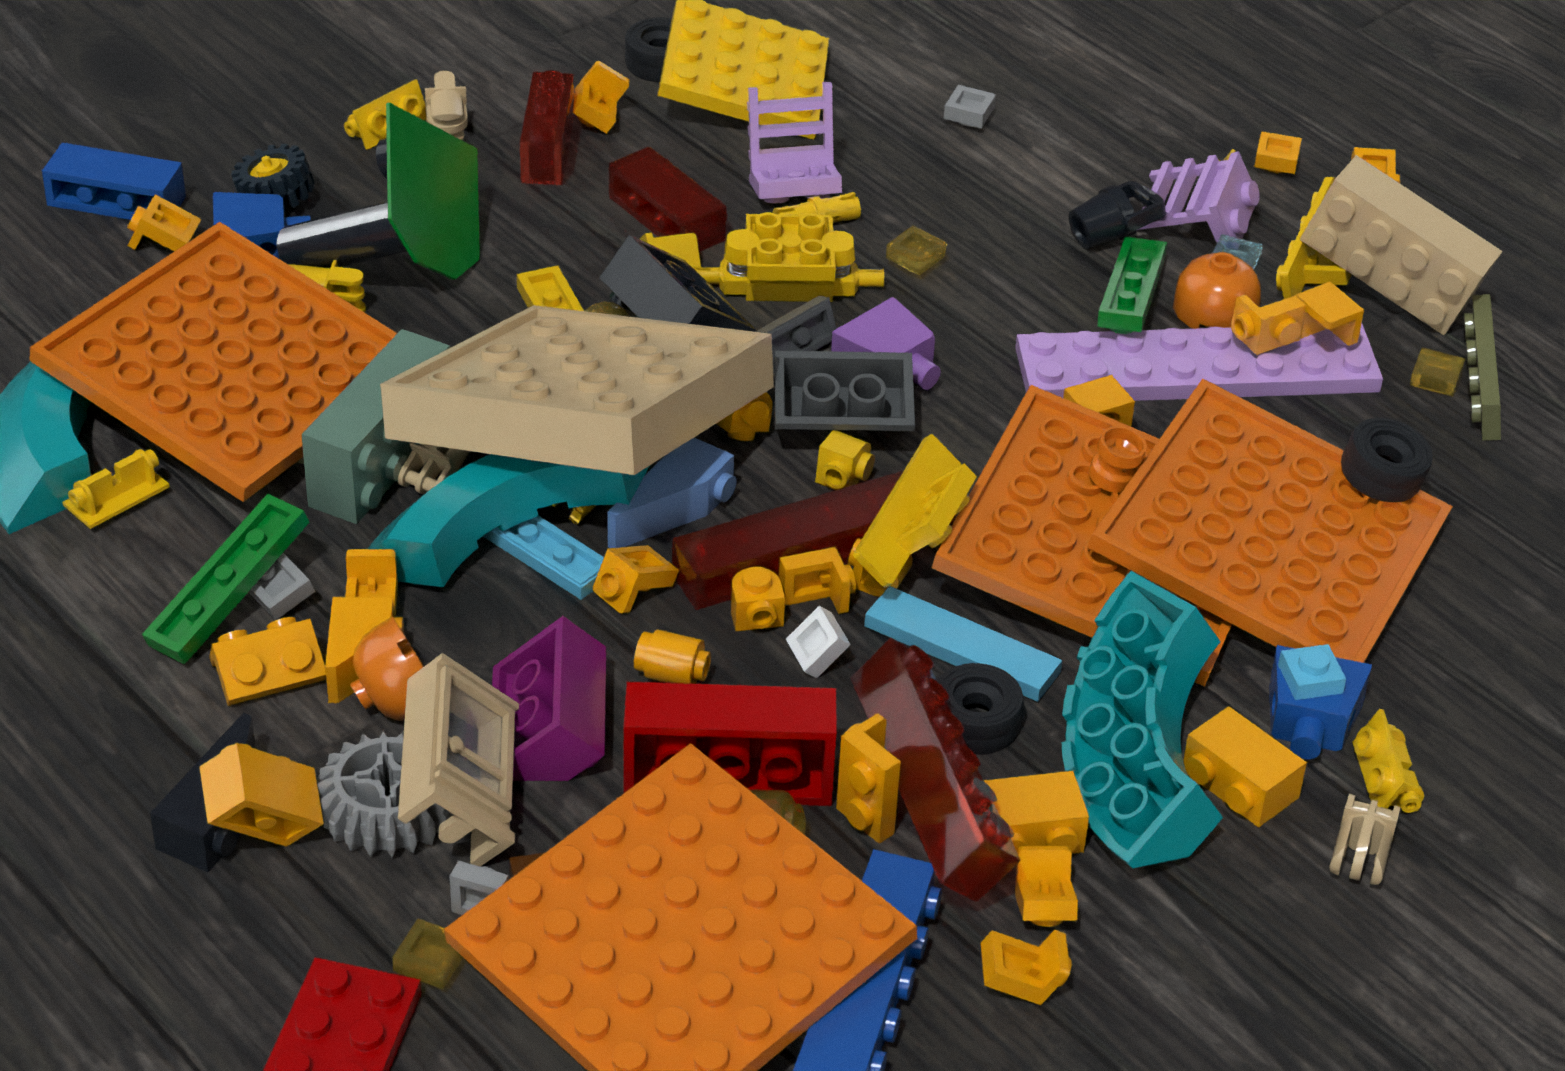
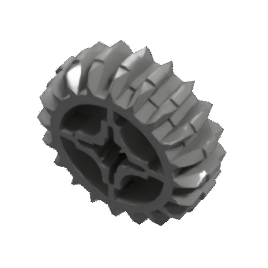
M383 730L380 737L370 739L362 733L359 744L343 742L340 753L329 754L326 766L320 768L317 786L324 822L323 826L326 829H330L334 842L345 840L350 852L364 846L370 857L377 850H387L389 855L393 857L396 849L404 847L411 853H414L419 841L432 845L436 833H439V825L454 815L435 803L407 824L398 819L404 731L397 737H388ZM447 757V761L452 764L451 758ZM386 790L390 791L389 796L385 795Z

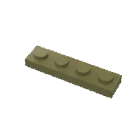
M1490 294L1472 295L1473 313H1464L1467 366H1476L1469 368L1470 394H1478L1471 396L1472 423L1481 422L1482 441L1501 440L1500 395Z

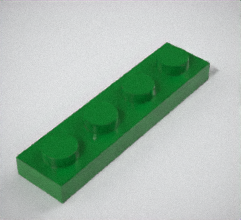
M1132 237L1124 238L1099 308L1097 327L1109 328L1112 332L1119 334L1142 332L1166 259L1167 242Z
M267 494L142 633L147 645L185 665L310 523L304 510Z

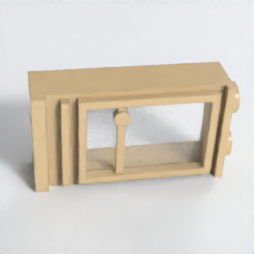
M444 653L407 679L398 819L407 824L433 804H438L454 814L439 825V839L444 843H455L471 832L470 864L481 867L515 843V833L510 830L512 815L510 814V809H512L515 712L519 709V703Z

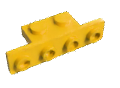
M1325 177L1319 191L1314 192L1311 208L1307 216H1303L1301 219L1300 231L1296 239L1292 240L1289 244L1285 263L1277 269L1276 286L1278 291L1283 292L1284 299L1301 293L1305 283L1324 284L1332 282L1335 286L1347 285L1351 278V273L1300 240L1335 180L1334 177Z
M933 434L928 435L922 440L853 553L854 558L881 586L887 587L893 584L912 553L927 545L934 548L949 536L952 531V527L949 524L953 517L968 504L970 497L967 493L977 476L965 463L961 465L956 457Z

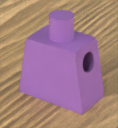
M893 297L832 331L831 351L912 353L913 382L924 390L932 388L941 374L940 367L933 363L935 345L933 332Z

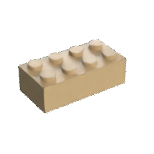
M1357 155L1335 178L1300 238L1301 241L1442 335L1447 333L1472 299V295L1475 294L1503 252Z

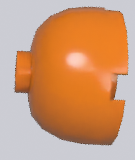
M1218 252L1202 255L1193 259L1179 275L1176 283L1173 309L1178 319L1193 329H1199L1200 324L1207 327L1231 328L1236 298L1247 295L1260 308L1261 284L1253 268L1232 254Z
M392 616L371 629L358 643L352 661L358 679L350 683V686L365 710L375 705L385 717L403 721L405 720L407 679L422 669L424 665Z

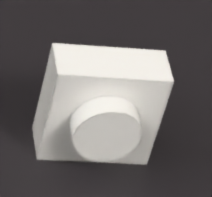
M818 606L786 638L803 671L815 678H818L851 645L832 612L821 606Z

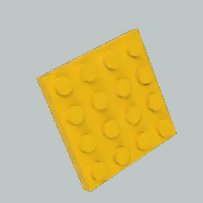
M676 0L657 96L749 121L747 102L748 88L757 87L758 101L822 96V82H824L829 38L820 36L811 30L802 31L782 25L773 19L764 20L750 16L738 9H726L708 4L704 0ZM820 109L758 114L759 125L819 121ZM816 134L798 136L814 140Z

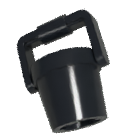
M1128 181L1119 186L1112 184L1100 190L1096 196L1071 210L1068 219L1071 231L1077 242L1083 248L1090 249L1134 235L1137 229L1163 218L1166 215L1164 200L1160 195L1135 181ZM1134 197L1146 208L1134 212L1129 198Z

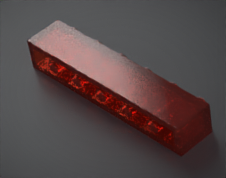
M903 471L672 538V565L679 569L675 580L695 610H699L731 600L733 577L743 569L763 567L771 570L779 577L780 557L836 547L843 564L847 565L855 541L858 538H863ZM955 516L951 520L949 524L950 526H952V524L954 523Z
M890 637L850 679L868 719L879 713L887 720L885 749L901 761L898 788L939 882L977 903L1021 861L1011 840L1014 833L1008 823L999 815L994 804L997 801V797L994 791L983 781L978 770L981 765L980 761L966 745L962 736L965 731L964 727L950 711L946 702L949 699V695L934 677L931 670L934 664L931 658L918 646L912 645L909 648Z

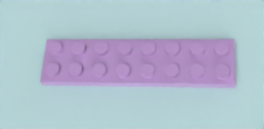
M1361 324L1358 342L1351 346L1345 344L1329 329H1325L1304 337L1299 341L1258 355L1239 340L1231 328L1222 327L1200 329L1168 328L1165 330H1142V332H1132L1129 334H1119L1112 331L1017 334L1015 347L1026 392L1030 385H1033L1062 398L1064 396V388L1112 375L1134 401L1188 399L1202 378L1238 397L1380 392L1383 381L1363 324Z

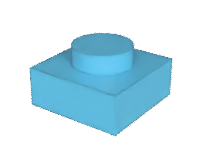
M1329 644L1281 651L1278 666L1295 700L1343 694L1346 677Z

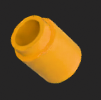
M656 629L654 633L644 631L641 634L634 655V669L636 671L644 672L645 678L665 683L696 684L698 680L705 681L711 664V652L705 651L704 640Z

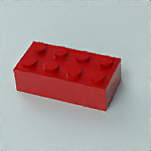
M627 682L624 714V793L691 743L766 804L832 806L836 747V688Z

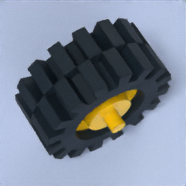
M274 144L269 145L268 150L263 152L261 148L254 150V156L248 154L242 158L244 163L237 162L234 166L235 170L231 172L237 193L280 195L283 197L284 211H286L285 206L291 205L294 208L299 205L298 199L306 200L309 197L308 192H313L314 190L313 184H315L305 153L302 149L299 150V147L296 145L289 148L288 144H281L276 149Z

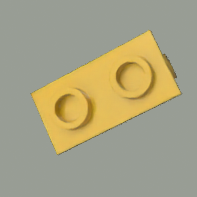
M417 79L354 110L353 114L349 115L348 121L344 123L346 133L350 137L362 138L366 150L376 146L380 140L387 138L386 103H392L416 117L426 120V105Z
M138 449L132 455L114 464L115 475L112 476L111 472L105 468L84 480L76 481L73 484V489L68 491L69 499L62 503L66 509L88 528L92 529L164 491L170 485L154 471V468L159 466V460L154 451L151 449L147 451Z
M1379 709L1366 726L1359 730L1352 742L1370 800L1378 801V807L1388 809L1390 805L1401 807L1402 811L1406 813H1412L1420 809L1421 802L1424 799V792L1419 786L1415 772L1408 770L1412 762L1405 745L1404 733L1394 725L1388 724L1384 710Z

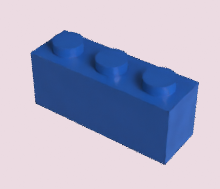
M61 143L42 170L47 206L131 220L138 206L147 209L155 194L178 207L186 198L182 162Z

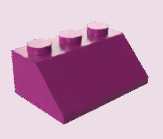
M562 616L493 666L492 686L519 703V709L515 712L513 781H569L586 768L596 765L604 756L606 646Z

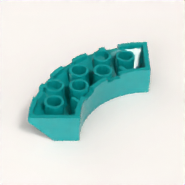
M29 362L0 394V523L8 534L65 510L66 508L62 502L69 499L68 491L73 489V484L78 480H84L91 476L88 454L79 444L78 437L88 417L87 409L92 402L32 362Z
M489 454L468 464L430 489L393 520L367 549H392L396 552L398 582L444 587L459 565L479 548L477 540L494 528L498 527L500 530L505 531L521 522L537 517L538 508L566 501L568 508L591 505H615L616 503L629 505L649 466L635 475Z
M1130 571L1111 594L1094 621L1098 628L1089 646H1081L1078 652L1079 670L1074 685L1067 686L1062 716L1067 721L1066 741L1062 742V757L1065 771H1074L1089 815L1088 822L1091 829L1112 853L1133 869L1189 857L1223 819V816L1198 783L1188 777L1182 758L1180 739L1184 708L1190 690L1203 665L1221 641L1195 606Z

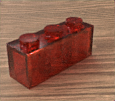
M554 70L533 72L520 138L521 183L563 184L574 120V74L560 73Z
M650 146L609 163V198L657 237L694 233L697 237L699 252L725 241L726 205Z

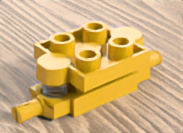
M771 212L746 214V229L734 230L727 234L725 254L720 267L694 266V270L709 284L719 285L723 294L746 295V301L808 302L817 296L829 297L830 302H832L833 296H854L858 286L884 287V269H858L854 262L853 236L845 231H834L832 215H819L816 213H806L803 215L775 214Z

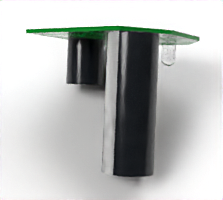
M386 103L387 138L378 142L376 160L380 172L387 179V201L283 227L277 238L279 259L286 264L331 268L333 260H337V267H344L408 251L414 263L449 279H457L480 260L477 148L392 103Z

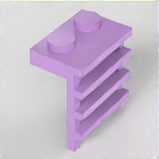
M822 82L823 96L758 101L757 87L748 88L749 182L759 199H764L768 203H784L789 200V197L805 196L808 199L819 196L823 199L829 198L830 194L842 193V176L833 165L831 82ZM823 109L822 121L759 125L758 114ZM823 133V145L759 149V138Z
M1232 152L1229 159L1219 161L1216 155H1211L1202 164H1196L1193 158L1185 159L1183 166L1173 167L1171 161L1163 162L1159 170H1151L1149 177L1154 182L1151 190L1160 195L1164 202L1174 179L1177 180L1165 206L1166 215L1137 230L1207 221L1221 252H1235L1238 250L1242 237L1248 230V223L1253 210L1259 202L1258 185L1255 181L1251 180L1239 152ZM1197 176H1200L1186 207V212H1182Z

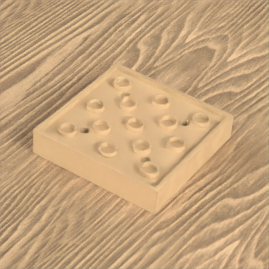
M533 305L381 383L385 439L635 475L774 387L772 334Z

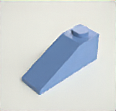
M692 438L665 455L643 477L629 505L616 503L608 511V547H626L708 516L721 501L726 502L729 500L735 490L736 477L733 476L734 455L697 438Z

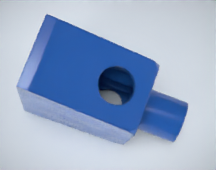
M213 192L214 225L218 222L223 223L278 259L277 238L280 230L288 225L311 220L310 216L285 217L283 197L280 195Z
M1277 645L1269 683L1271 735L1276 739L1290 741V750L1302 759L1316 758L1320 754L1321 748L1332 751L1342 750L1363 706L1372 665L1335 657L1346 677L1343 694L1295 700L1278 666L1281 651L1295 648Z

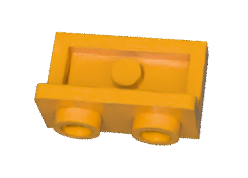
M295 617L281 618L269 623L266 626L267 630L248 634L247 630L244 629L231 631L221 635L217 639L218 642L212 644L209 658L212 666H216L228 706L326 680L325 664L311 619L296 622Z
M879 713L862 723L854 724L841 736L836 809L847 817L854 828L863 830L878 844L894 835L901 764L900 760L885 749L887 720Z

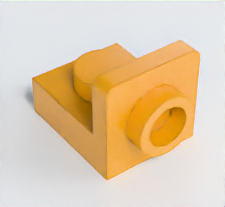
M155 194L147 209L138 206L132 216L127 229L134 233L127 246L135 250L145 235L160 245L176 251L191 240L202 219Z
M648 545L607 548L593 585V591L619 613H629L638 591L672 587L679 569Z

